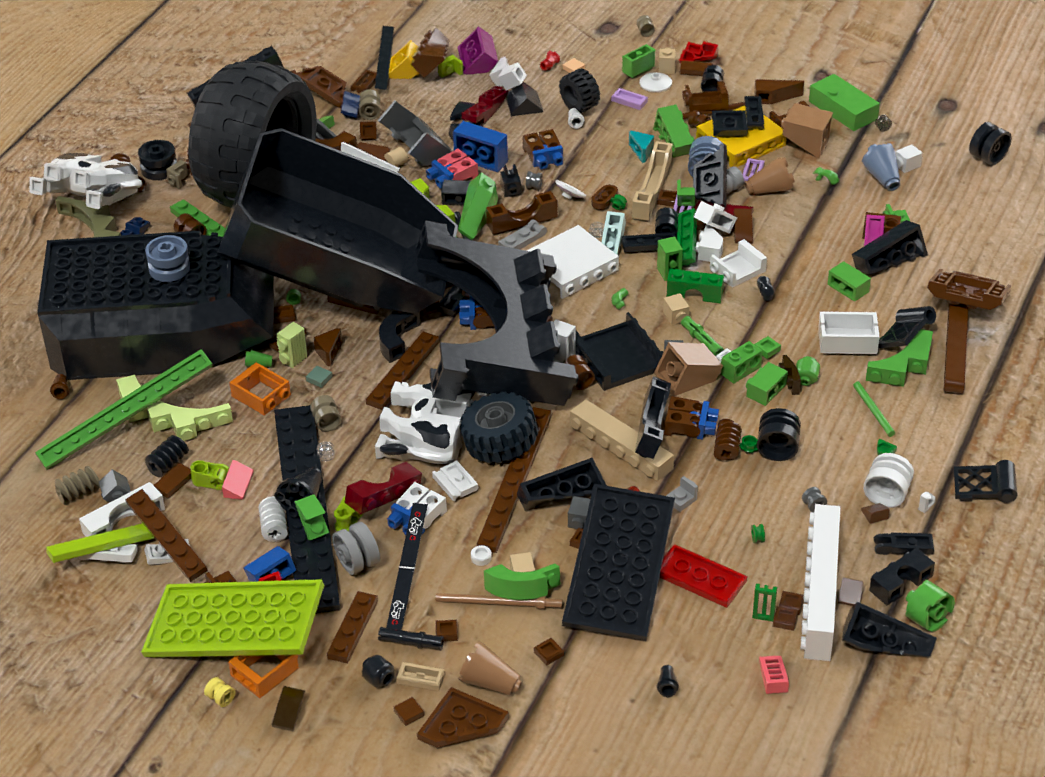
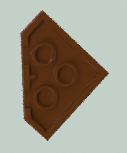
M451 687L418 731L417 739L438 748L499 733L508 720L509 711Z

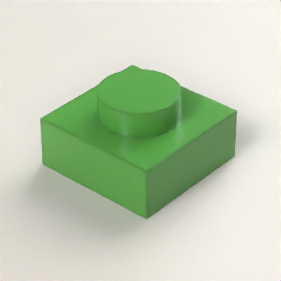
M769 336L754 344L762 350V356L766 359L781 351V345Z

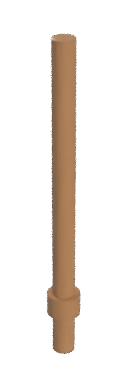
M436 593L435 595L436 602L536 606V609H545V607L562 608L563 599H548L546 596L514 600L487 595Z

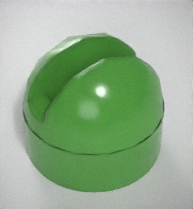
M290 289L286 295L287 302L292 305L298 304L301 301L300 291Z

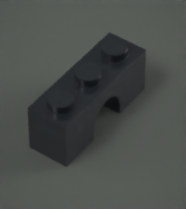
M916 548L910 553H905L899 560L891 562L883 570L875 572L870 578L869 591L888 606L902 597L905 583L903 580H909L916 586H919L925 580L932 578L935 562Z

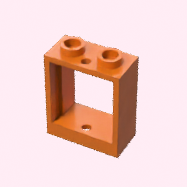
M257 362L229 382L233 398L264 416L291 395L290 384L287 379ZM259 382L274 389L263 399L249 391Z
M264 655L235 656L228 661L230 675L258 698H261L299 668L298 655H274L282 663L264 677H260L249 668Z

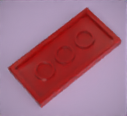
M674 544L663 558L659 578L728 608L747 582L748 576Z

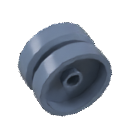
M174 235L160 236L147 244L145 252L148 260V269L150 275L155 280L171 282L181 279L189 272L188 248L186 242L181 237Z

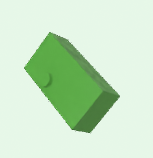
M832 74L810 85L809 102L821 110L833 112L832 117L852 131H856L878 120L880 103L836 74Z

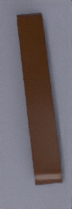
M949 303L943 392L963 394L965 383L968 307L962 303L959 305Z

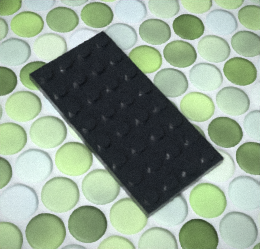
M594 484L563 614L562 626L647 641L675 497Z

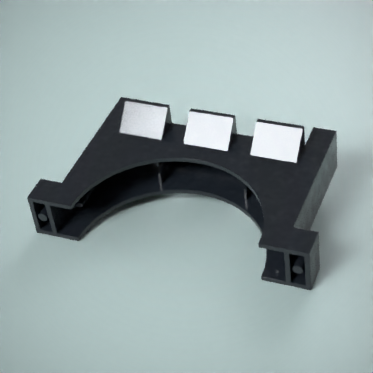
M425 220L415 247L418 272L443 279L472 296L488 313L496 332L485 340L473 343L452 344L440 342L441 360L437 369L430 368L429 371L432 398L456 401L458 394H461L462 390L487 394H500L501 392L510 394L512 392L526 398L530 403L541 402L565 406L567 399L571 398L573 386L578 382V374H576L574 365L554 362V357L560 350V343L557 340L558 331L555 330L553 321L547 322L548 316H551L553 312V306L550 303L551 294L548 293V288L550 287L551 276L555 274L557 269L554 257L542 254L540 249L526 251L451 237L447 231V224Z

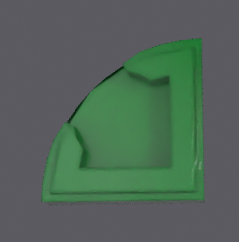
M882 439L878 440V455L883 453L895 454L897 451L896 445Z

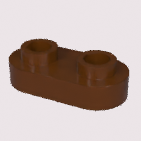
M604 185L591 197L592 207L597 210L608 207L611 204V198L618 194V188L615 185Z

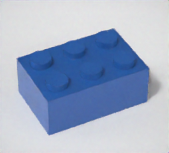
M462 121L453 131L454 150L459 148L467 157L469 156L479 167L499 172L508 162L507 134L466 121Z

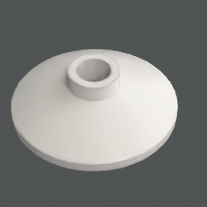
M648 73L640 79V86L649 92H663L672 85L671 78L663 73Z

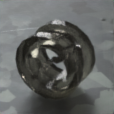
M880 115L876 119L875 125L880 131H887L892 126V121L887 115Z

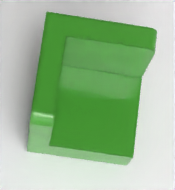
M677 179V206H695V188H681V179Z

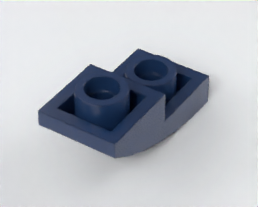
M344 91L341 113L345 117H357L360 95Z
M134 217L125 223V230H122L120 233L121 235L144 234L149 228L150 222L141 217Z

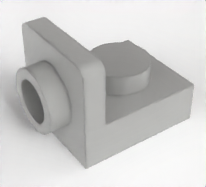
M683 476L680 478V486L666 496L675 497L674 508L681 512L697 500L698 486Z

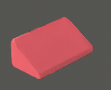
M232 460L222 486L223 497L243 500L254 472L253 469Z

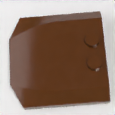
M939 269L929 280L927 288L934 297L949 300L950 304L959 305L962 303L971 309H978L979 307L991 310L1002 305L1010 293L1011 285L1008 284L1005 288V285L999 284L1000 281L959 271H953L952 273L943 272V269Z

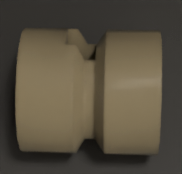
M372 89L363 91L359 99V114L366 120H374L380 115V95Z
M322 395L311 402V412L321 431H333L340 426L342 419L331 396Z

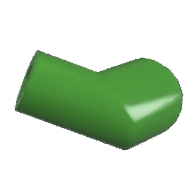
M622 288L611 297L612 305H615L617 309L625 305L622 299L628 296L627 289Z

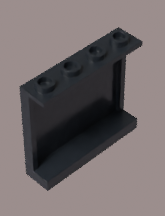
M629 312L626 313V322L582 337L576 331V355L582 356L594 373L595 380L603 391L654 374L664 353L659 350L655 341L650 339L646 330L641 328L637 319L633 318Z

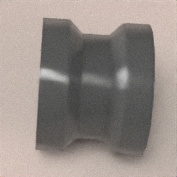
M528 171L526 188L535 187L540 190L543 178L542 173L533 174L531 171Z
M817 487L807 489L802 495V501L808 505L811 512L815 511V504L827 505V498L821 495V491Z

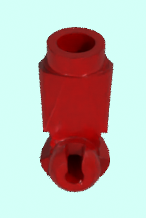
M548 51L546 58L540 62V68L544 71L550 70L555 63L560 62L559 54L556 51Z

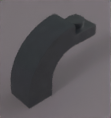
M395 311L382 321L379 327L380 350L389 363L400 359L405 353V342L400 336L420 326V312L416 314L405 312L400 315Z

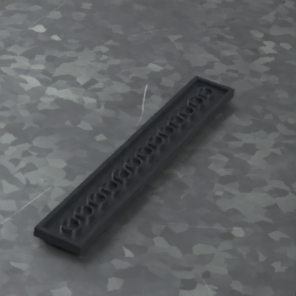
M310 405L274 410L282 481L312 467L319 469L322 473L315 419ZM323 478L317 499L325 510L323 517L329 531L328 534L308 540L300 516L291 517L286 511L291 558L296 568V571L293 572L294 580H322L324 583L315 614L340 611Z

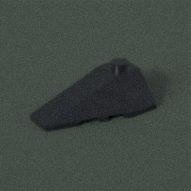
M858 601L850 608L842 634V641L861 650L930 658L937 639L926 632Z

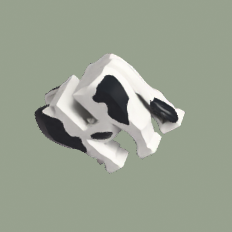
M66 153L53 159L51 163L44 165V178L30 177L29 192L41 196L45 193L70 192L86 197L87 207L100 209L102 206L129 199L137 192V188L141 187L142 182L138 179V170L130 162H122L117 159L101 162V156Z
M395 381L391 390V403L395 406L412 408L411 417L402 418L395 415L390 408H383L379 419L380 431L390 432L398 440L380 434L375 445L376 459L387 457L401 461L419 460L431 464L455 462L462 448L461 416L464 414L465 409L474 402L472 398L475 395V391L462 390L461 394H458L456 401L432 398L431 382L423 385L409 386L406 382L401 384Z

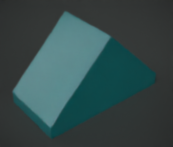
M629 131V146L642 163H645L652 153L654 135Z

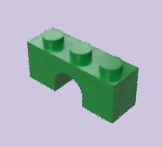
M670 269L667 278L666 297L681 293L685 299L687 290L696 289L702 293L703 302L721 304L724 275Z

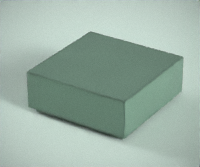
M316 366L306 376V382L322 388L333 377L332 372Z

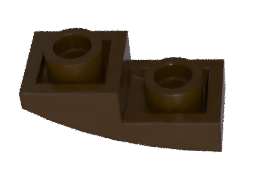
M783 355L782 363H779L778 367L788 371L787 386L791 387L792 395H799L801 383L799 372L793 361L787 355Z
M283 686L272 721V727L294 732L305 690Z

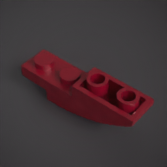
M501 86L492 87L479 96L478 103L462 113V119L474 123H486L500 108L509 90L503 89Z

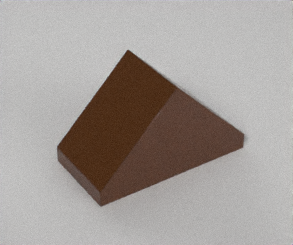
M336 328L314 337L316 353L327 366L331 367L342 344L341 328Z

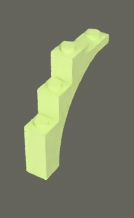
M135 375L116 379L121 399L141 387ZM160 400L128 419L130 423L149 418L153 432L173 427L175 435L183 441L196 438L198 431L233 422L229 403L213 408L196 409L178 407Z

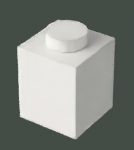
M912 144L895 152L898 168L904 173L921 167L922 152Z

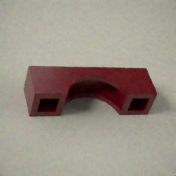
M403 462L391 467L388 482L371 483L360 480L348 485L344 503L360 515L399 499L414 482L421 485L422 472L409 463Z

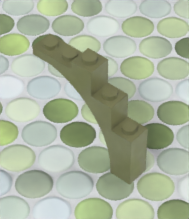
M61 196L56 198L58 214L79 219L92 230L94 237L121 236L120 232H116L115 218L110 216L109 205L95 209L87 207L86 201Z

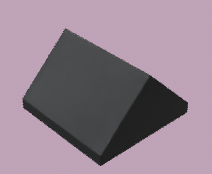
M522 82L508 92L506 102L511 116L543 113L537 91L526 83Z

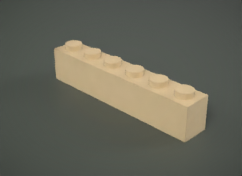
M584 400L570 411V425L574 429L599 443L603 448L613 452L617 457L627 461L633 467L641 470L647 476L659 481L673 470L674 455L661 446L654 459L644 458L635 453L638 432L588 400Z

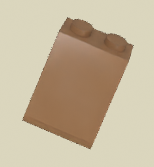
M794 103L792 108L788 109L786 118L782 120V135L815 157L820 158L830 139L833 112Z
M668 342L654 374L659 379L670 382V393L676 396L716 381L723 365L704 343Z

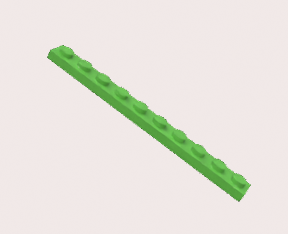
M200 349L36 451V456L45 469L48 470L213 367L212 362L203 350Z

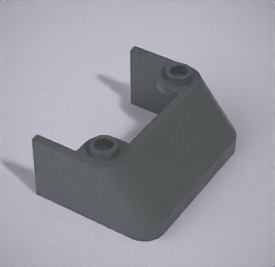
M395 100L378 119L381 124L391 130L393 138L397 141L401 139L410 148L408 154L414 157L420 166L432 165V161L438 160L453 151L422 119Z

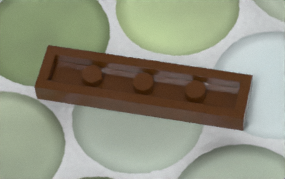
M357 591L327 652V659L348 664L378 602L377 595Z

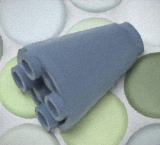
M892 144L871 145L862 159L864 167L889 191L896 190L900 186V176L896 153Z

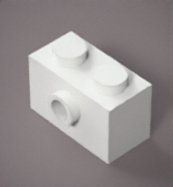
M701 201L694 215V218L729 234L737 217L723 211L724 207L716 203L712 206Z
M555 319L554 325L555 330L558 331L557 340L560 343V350L555 355L554 361L563 363L569 356L576 355V326Z

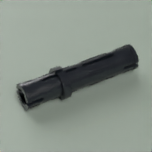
M380 627L378 635H381L378 636L380 641L414 645L419 649L427 647L442 650L444 645L443 636L429 635L423 631L416 633Z

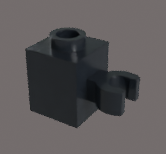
M513 164L511 170H508L507 166L504 165V171H500V185L504 197L521 195V180L516 165Z

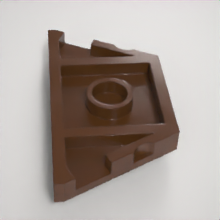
M322 66L303 68L302 72L291 71L300 76L310 90L338 108H341L342 96L347 82Z

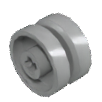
M363 522L351 525L349 531L342 529L333 534L332 541L337 557L350 575L361 572L364 566L371 567L379 563L380 553L371 531Z

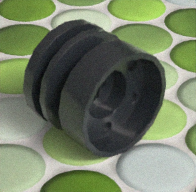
M775 408L763 413L760 418L757 449L762 456L772 461H786L796 455L799 446L801 421L794 412Z

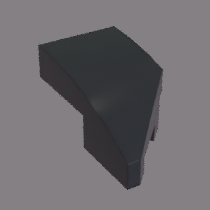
M459 101L450 115V120L462 119V113L475 105V103Z

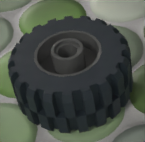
M501 392L500 394L492 393L490 396L480 397V400L472 402L471 406L467 407L461 416L460 430L466 449L472 457L481 462L485 461L492 464V462L502 463V461L506 460L511 461L515 457L522 456L524 451L527 452L537 439L538 426L531 404L526 398L511 392L508 394L507 392Z

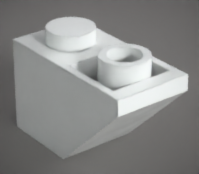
M706 224L704 231L700 232V242L696 244V252H698V260L710 262V256L712 255L717 256L719 259L721 258L723 237L710 225Z

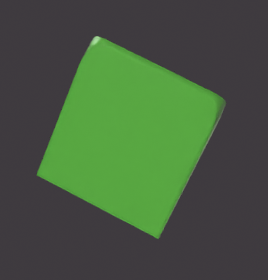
M332 115L319 119L328 128L335 125L334 116Z

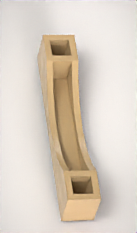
M655 142L646 178L641 189L636 191L632 201V218L649 221L672 161V143Z

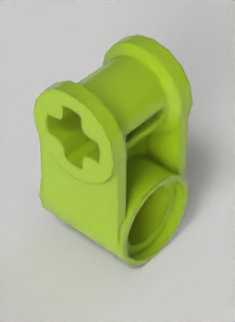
M202 460L195 461L190 466L192 483L197 487L222 490L229 467L220 463Z
M345 496L334 511L336 531L342 529L349 531V527L357 523L363 516V514L360 515L344 503Z

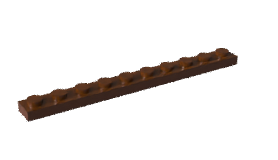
M532 408L538 426L537 439L527 452L524 451L522 456L515 457L510 461L478 539L477 546H486L491 552L497 553L519 499L517 496L519 485L527 479L550 421L551 410Z

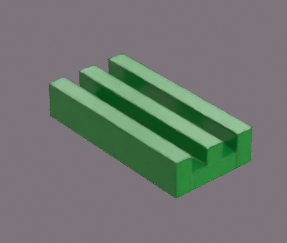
M756 583L753 619L773 622L777 587L773 586V589H769V585H764V588H761L760 584ZM759 594H763L762 614L758 613ZM768 595H772L770 615H766Z

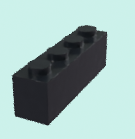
M905 220L854 252L852 257L855 268L870 275L888 269L889 266H897L904 261H912L916 257L927 256L928 253L920 225Z
M589 458L520 483L517 496L524 510L527 511L557 499L592 495L594 484L607 485L594 459Z

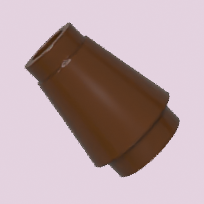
M64 374L56 375L50 387V393L56 399H63L69 394L67 377Z

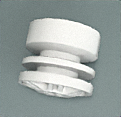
M893 453L878 455L874 459L870 472L864 482L863 490L865 495L875 504L881 503L887 507L899 506L904 501L908 487L913 479V467L907 459Z

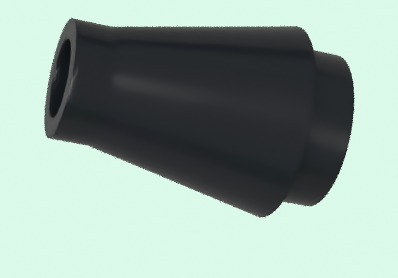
M664 665L661 667L657 690L664 697H672L678 691L679 685L673 667Z

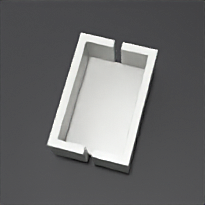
M820 312L818 325L820 353L877 354L879 329L876 312Z

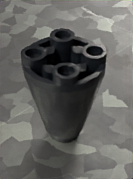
M315 467L308 468L283 480L277 487L274 497L280 506L287 511L289 516H299L294 501L313 494L317 498L322 481L321 471Z

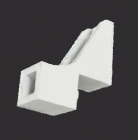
M502 57L489 74L496 86H504L506 90L520 85L527 76L519 63L508 65L506 57Z

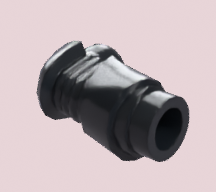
M760 276L757 279V286L761 296H763L765 301H771L775 294L771 280L766 276Z

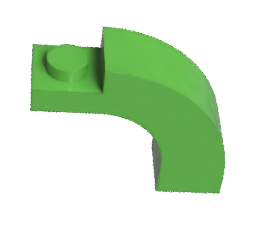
M555 563L532 572H515L502 564L483 571L485 590L506 599L526 600L548 595L549 589L561 585L560 566Z

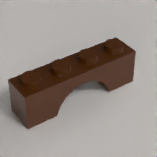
M551 191L534 195L533 200L528 206L517 211L506 209L502 203L486 207V224L492 234L526 226L533 219L541 222L558 217V200Z

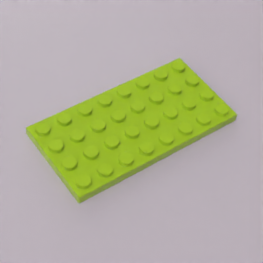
M322 580L167 584L141 653L144 657L303 655L324 583Z

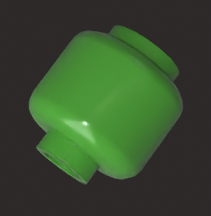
M810 356L799 359L796 367L800 375V384L809 386L816 383L820 373V364L815 358Z

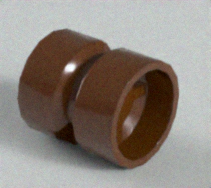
M187 213L181 214L175 220V232L201 231V235H206L207 233L206 226Z
M572 355L565 359L563 363L574 365L576 374H578V382L573 386L574 389L584 390L590 387L594 382L595 375L582 356Z

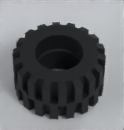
M579 68L561 77L559 81L560 94L569 110L575 108L579 113H583L599 104V86L593 75L587 70Z

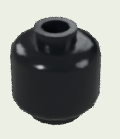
M374 655L363 662L362 677L374 687H385L392 682L394 666L384 657Z

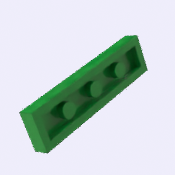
M695 208L678 213L677 241L683 249L682 266L696 261L697 219L694 218Z

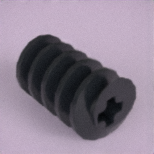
M171 435L153 450L151 454L146 456L145 464L154 476L161 477L163 473L168 471V468L173 467V463L176 464L179 459L184 457V454H188L189 448L182 439Z

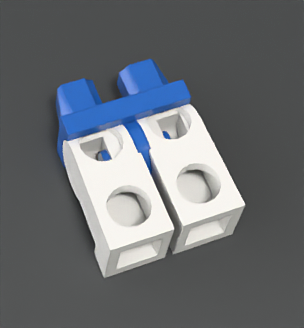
M414 482L397 502L391 506L392 513L387 518L388 526L396 529L400 524L403 525L402 530L406 535L412 504H428L422 530L423 534L425 529L432 524L438 515L443 516L447 512L446 497L432 490L429 492L428 488Z

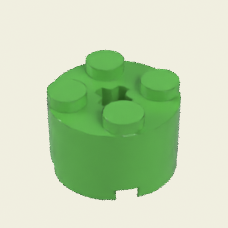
M925 580L915 591L912 590L908 593L905 615L924 629L935 632L947 622L948 619L945 618L947 613L950 612L952 614L955 599L929 580Z

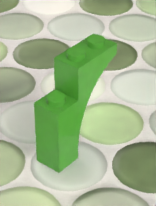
M921 329L898 354L883 360L869 361L866 381L904 387L906 372L926 375L933 331Z

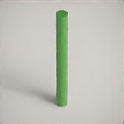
M859 381L855 382L853 387L889 437L894 436V429Z

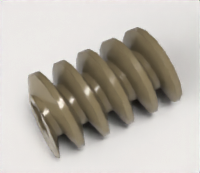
M86 466L84 471L79 469L77 474L74 472L70 473V478L65 475L62 477V481L56 479V493L64 504V497L71 501V494L78 498L80 490L87 494V487L91 491H94V484L100 488L99 479L90 466Z

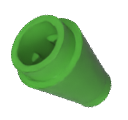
M253 350L251 352L246 351L245 366L250 367L257 362L264 367H271L272 356Z

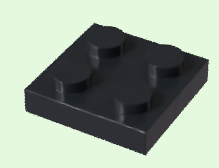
M745 110L712 111L713 136H747L748 129Z

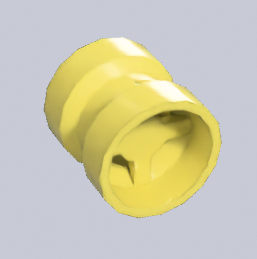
M219 677L212 678L204 689V694L210 699H215V702L221 707L229 705L236 693L233 687L225 685V682Z

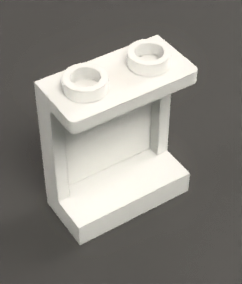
M746 240L738 242V251L721 259L715 255L710 256L709 266L713 273L724 275V282L733 288L766 272L767 257Z

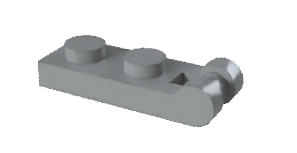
M533 219L527 226L498 241L499 246L522 249L543 237L547 232V228L539 225Z

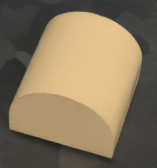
M398 147L384 155L387 162L396 167H400L408 161L407 153L402 147Z

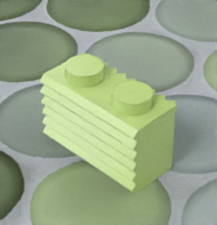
M292 322L276 334L278 338L279 360L283 364L294 368V366H297V364H300L302 360L307 358L304 327Z

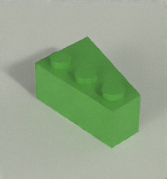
M676 104L657 109L653 130L660 133V140L673 144L672 157L689 154L691 144L695 140L689 133L688 124L684 122L681 110L678 109Z

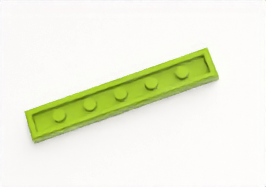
M142 523L47 546L46 551L51 561L56 563L153 539L154 537Z

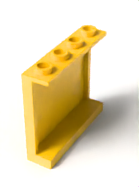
M742 106L733 111H743L745 110V106ZM763 115L764 129H748L747 136H713L712 120L696 127V139L702 136H712L727 145L730 167H739L746 164L748 158L757 159L786 146V137L782 135L783 129L765 115Z

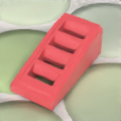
M781 655L759 657L766 694L788 692L789 682Z

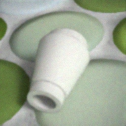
M572 108L568 112V124L572 128H580L584 123V117L577 109Z

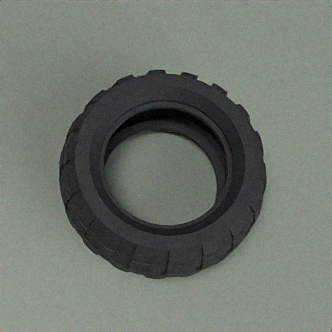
M261 61L228 64L213 75L204 87L195 107L188 145L190 169L196 184L205 196L223 206L232 208L260 133L282 128L315 141L317 126L316 107L313 95L305 81L300 76L281 66Z

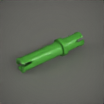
M685 316L682 319V326L690 332L693 338H697L701 343H704L714 356L724 351V348L704 331L703 326L693 321L690 316Z

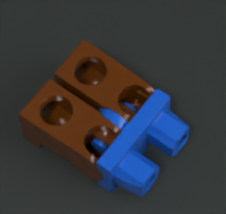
M553 129L541 131L539 135L537 132L523 135V150L528 153L534 167L546 169L548 164L563 165V147ZM546 135H551L549 139L544 137ZM534 138L535 142H530L528 140Z
M469 295V300H460V325L470 324L471 330H476V327L482 329L487 326H494L488 313L472 296Z
M671 396L665 420L664 435L672 436V433H680L702 440L704 434L715 436L719 409L709 408V402L707 401L702 403L697 400Z

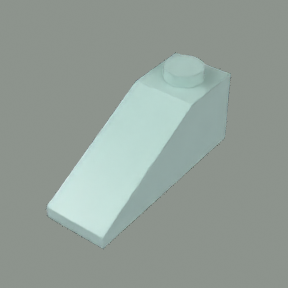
M607 211L601 243L618 255L626 226L625 213Z

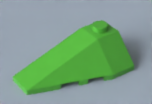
M482 172L468 185L458 232L470 240L474 239L486 224V207L494 206L498 203L495 181Z

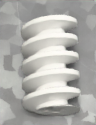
M274 496L263 499L259 504L262 536L270 542L282 541L288 535L285 510Z

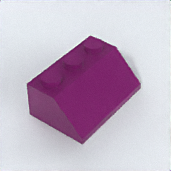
M479 26L457 47L460 60L463 62V73L465 75L488 73L498 63L492 35Z

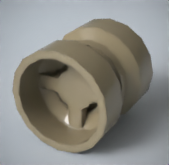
M643 15L637 19V27L642 36L649 37L655 32L654 24L649 16Z

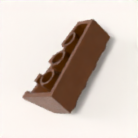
M437 27L433 31L429 30L424 35L425 38L420 42L421 45L412 56L413 61L411 65L424 78L446 59L445 56L447 55L446 52L448 51L447 47L450 40Z

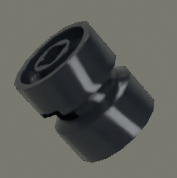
M709 65L705 68L701 80L703 92L718 91L717 82L724 79V71L721 67Z
M669 207L661 208L656 213L655 234L675 232L676 237L678 233L677 211Z

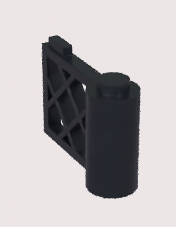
M932 306L898 310L895 317L896 322L884 336L880 337L878 348L907 346L924 325H930L935 322V309Z
M1001 460L995 465L954 466L955 499L972 501V499L998 498L1002 502L1009 503L1018 496L1015 464L1010 460ZM991 472V475L987 478L980 476L981 473ZM958 473H967L970 476L964 479ZM974 478L980 481L976 486L970 483ZM986 485L989 488H991L992 491H983L981 490V488ZM964 486L971 489L968 492H959Z

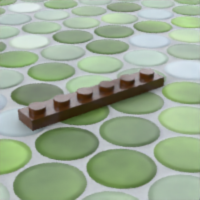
M423 331L366 398V405L383 410L391 401V390L395 381L402 384V382L409 380L438 345L439 336Z
M143 489L125 499L130 509L190 582L208 571L206 565Z

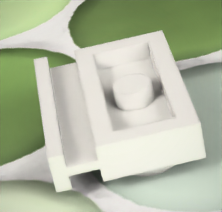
M458 461L440 468L438 472H432L433 479L453 501L459 496L462 498L478 490V483Z

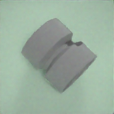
M737 167L727 169L728 194L744 185V177Z

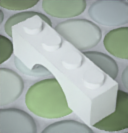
M149 482L79 518L82 533L88 537L112 531L113 526L122 518L134 516L135 513L127 505L125 499L141 489L146 492L160 511L165 510L163 496Z

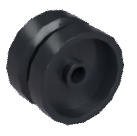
M985 122L972 136L969 152L991 166L996 165L1005 157L1012 141L1011 133L991 122Z
M152 140L144 143L138 149V158L143 177L153 181L167 179L166 169L177 163L174 145L166 140Z

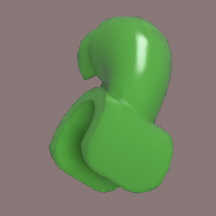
M818 167L813 172V174H818L816 177L817 181L825 176L832 185L839 182L838 175L834 171Z

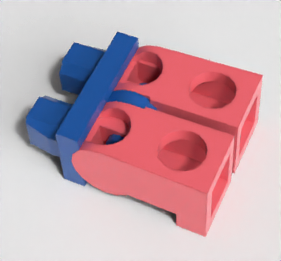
M458 148L438 160L432 161V167L426 170V176L430 181L435 179L437 187L441 189L444 180L463 181L467 178H476L478 176V164Z

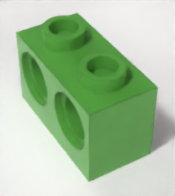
M748 341L724 355L721 359V364L723 365L721 375L734 384L761 368L762 350Z

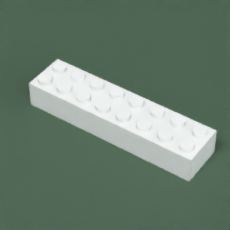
M815 504V511L810 512L809 525H813V527L808 528V540H812V542L807 543V555H811V557L806 558V570L810 572L805 573V586L809 588L804 589V602H807V604H803L802 617L806 620H802L801 633L805 636H801L800 649L804 650V659L830 661L835 619L840 506Z

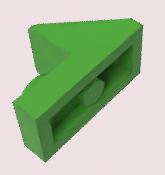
M314 494L294 501L308 540L329 533L323 517L325 510Z

